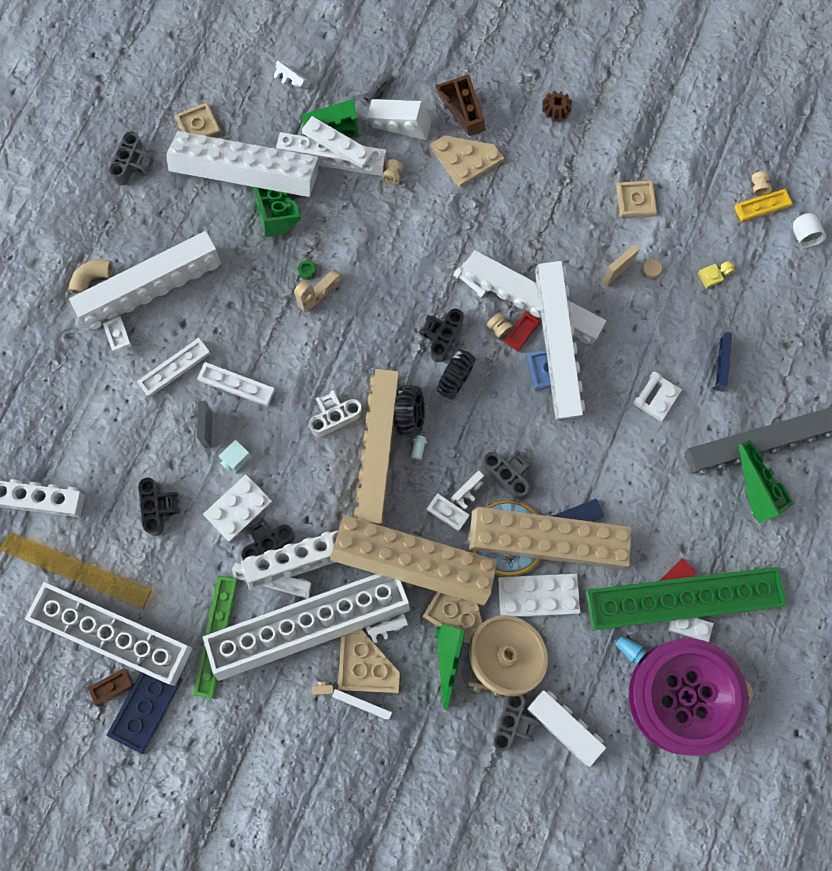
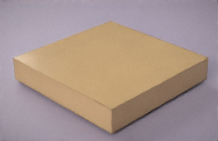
M207 102L175 115L182 132L215 137L221 134Z
M653 180L617 182L616 189L620 218L657 215Z
M636 244L608 267L603 279V283L606 286L634 263L640 250Z

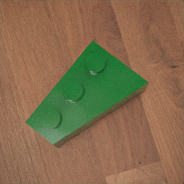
M355 99L302 114L303 127L313 116L349 138L358 137Z

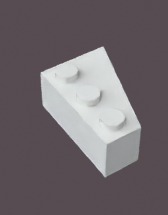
M372 99L366 117L372 128L427 140L431 126V120L421 101Z

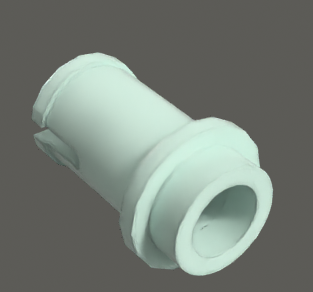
M417 435L412 440L414 444L410 458L422 460L427 441L426 437Z

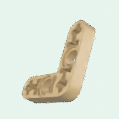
M333 269L314 287L307 280L301 281L294 290L298 307L305 313L309 312L341 281L342 275L336 269Z

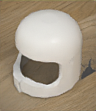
M806 213L794 221L793 230L801 247H813L821 244L826 239L823 226L815 214ZM822 232V235L815 240L802 241L813 233Z

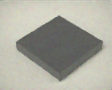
M199 401L197 439L204 448H211L212 410L206 401Z

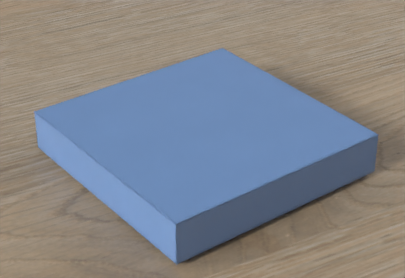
M546 350L527 353L526 358L534 390L551 387Z

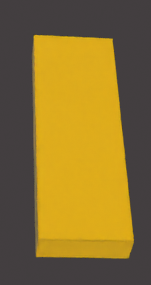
M785 188L737 203L734 208L740 221L744 222L791 207L793 203Z

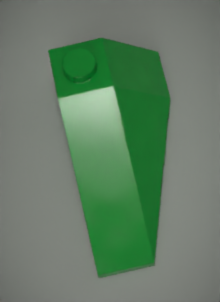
M253 187L265 238L284 235L301 219L298 206L294 200L291 201L288 193Z
M751 440L740 444L739 451L749 504L753 516L760 523L780 515L794 503L783 483H778L773 477L774 471L771 468L768 469L763 464L764 459Z
M444 622L441 624V627L437 626L435 638L438 639L437 648L443 710H448L466 628Z

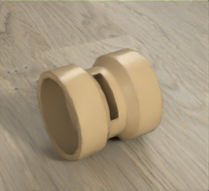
M389 159L386 161V171L383 172L382 180L388 184L395 185L399 183V173L402 172L403 164L397 160Z
M760 171L751 176L752 183L755 185L753 187L754 195L763 196L772 192V186L769 183V172Z
M501 313L494 315L487 323L489 329L494 330L495 335L499 339L503 338L513 327L504 320V316Z

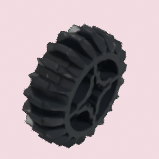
M462 349L456 352L438 382L437 392L445 398L453 399L469 377L476 361L475 356Z
M402 386L397 391L394 404L396 429L402 436H417L423 429L426 411L423 392L418 386Z

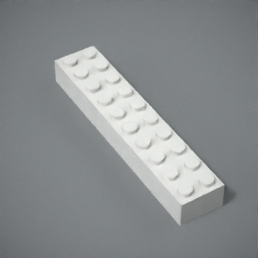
M375 574L203 636L213 675L220 681L409 612L410 607L401 581Z

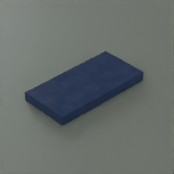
M140 672L134 683V688L128 694L106 736L140 754H144L183 679L179 677L176 685L173 686Z

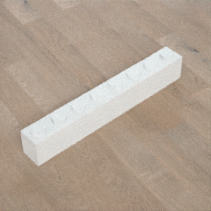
M473 251L462 272L466 280L476 282L483 289L497 293L501 299L510 300L516 307L530 311L535 317H541L537 283L478 251ZM567 300V304H571L572 316L569 319L570 323L574 325V335L579 337L583 343L593 345L606 320Z

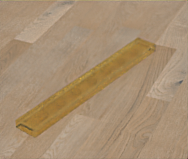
M9 532L0 547L2 552L144 609L152 592L148 588Z

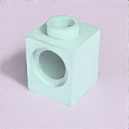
M234 440L219 455L222 460L220 464L227 471L231 469L236 473L251 458V455L241 444Z

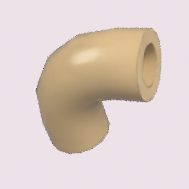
M99 259L81 264L72 275L68 291L77 295L87 290L93 279L111 278L113 262L111 260Z

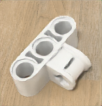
M332 390L330 394L316 398L322 413L311 418L309 425L314 436H325L358 420L362 416L361 404L355 399L340 404ZM351 407L358 408L356 413H350L348 410ZM334 415L341 416L339 421L331 420ZM317 423L324 425L320 430L314 429V426Z

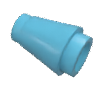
M623 635L615 644L631 662L634 661L636 664L647 652L643 649L644 646Z

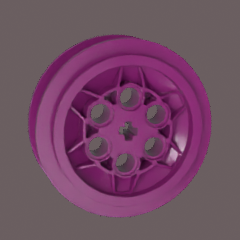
M682 638L653 648L640 659L629 682V707L636 725L650 742L670 753L699 756L716 752L734 740L742 729L747 717L749 696L747 684L740 668L724 650L704 640ZM687 672H691L694 675L692 683L686 679ZM668 676L673 677L675 680L673 687L668 686L666 682ZM703 687H706L709 691L707 698H704L701 694ZM688 694L689 699L683 700L682 695ZM663 696H667L670 700L668 707L662 705L661 700ZM698 707H701L704 710V716L702 718H699L696 715V709ZM679 711L684 714V721L682 723L678 722L676 718Z

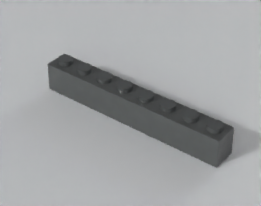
M832 407L688 448L684 455L691 474L698 473L703 475L710 472L709 469L715 467L717 470L728 467V464L732 462L735 465L742 463L739 445L748 440H751L763 457L764 453L770 452L775 454L787 446L789 449L798 447L804 441L807 444L818 440V437L830 438L832 437Z

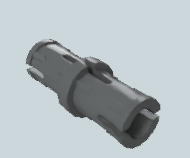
M385 72L382 78L372 85V89L363 97L367 104L370 105L372 99H377L380 95H383L385 89L394 81L390 73Z

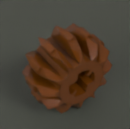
M554 90L552 94L548 93L542 102V111L546 113V118L551 117L552 121L556 118L560 122L562 118L566 119L572 110V100L568 99V94L563 95L562 91L557 93Z

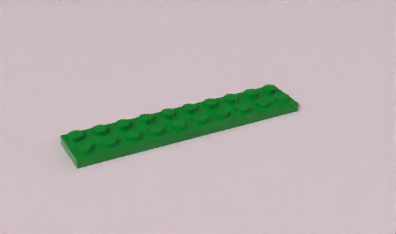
M779 567L586 590L592 631L787 606Z

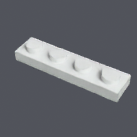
M313 116L302 128L304 135L362 169L373 156L371 150Z
M198 338L136 382L148 398H150L211 353Z
M206 362L197 378L200 382L266 407L269 406L275 392L273 387Z
M235 562L232 568L233 578L246 582L242 571V564ZM290 577L264 586L304 598H309L311 593V583L302 578L295 579Z

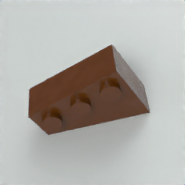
M469 74L435 85L438 97L468 136L486 131L484 119Z

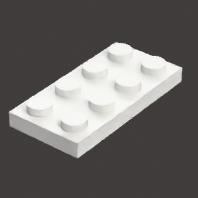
M577 574L498 577L500 615L531 617L580 614Z

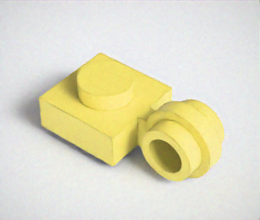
M726 261L720 265L721 269H718L715 263L699 270L698 275L707 289L721 283L724 280L722 274L725 276L732 274L735 271V265L730 261Z

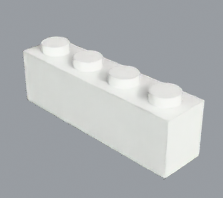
M542 690L526 710L586 766L590 767L606 749L602 744L604 740L596 733L592 735L586 730L588 726L581 719L576 720L571 716L573 712L563 704L561 707L556 702L557 697L552 692Z

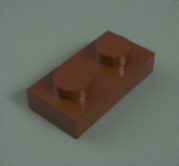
M123 668L88 687L94 705L99 707L134 688L128 670Z

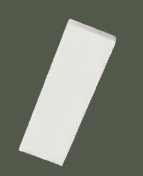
M335 689L332 695L338 700L384 719L390 720L392 715L390 711Z

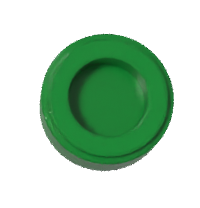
M309 260L302 261L298 265L299 276L305 280L312 279L316 275L315 264Z

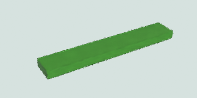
M218 575L206 635L229 627L238 584L237 578ZM204 643L193 695L214 699L217 679L213 675Z

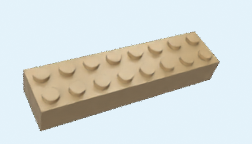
M375 369V375H371L370 380L371 392L373 393H369L368 396L370 412L366 413V429L368 431H364L363 438L366 450L362 449L361 454L362 466L364 468H360L359 480L362 485L361 488H357L356 499L359 507H355L354 518L383 526L395 421L394 404L399 386V371Z
M477 507L472 511L469 550L615 569L629 567L631 527Z
M346 515L342 517L330 557L331 561L481 605H485L491 594L497 563L495 559Z

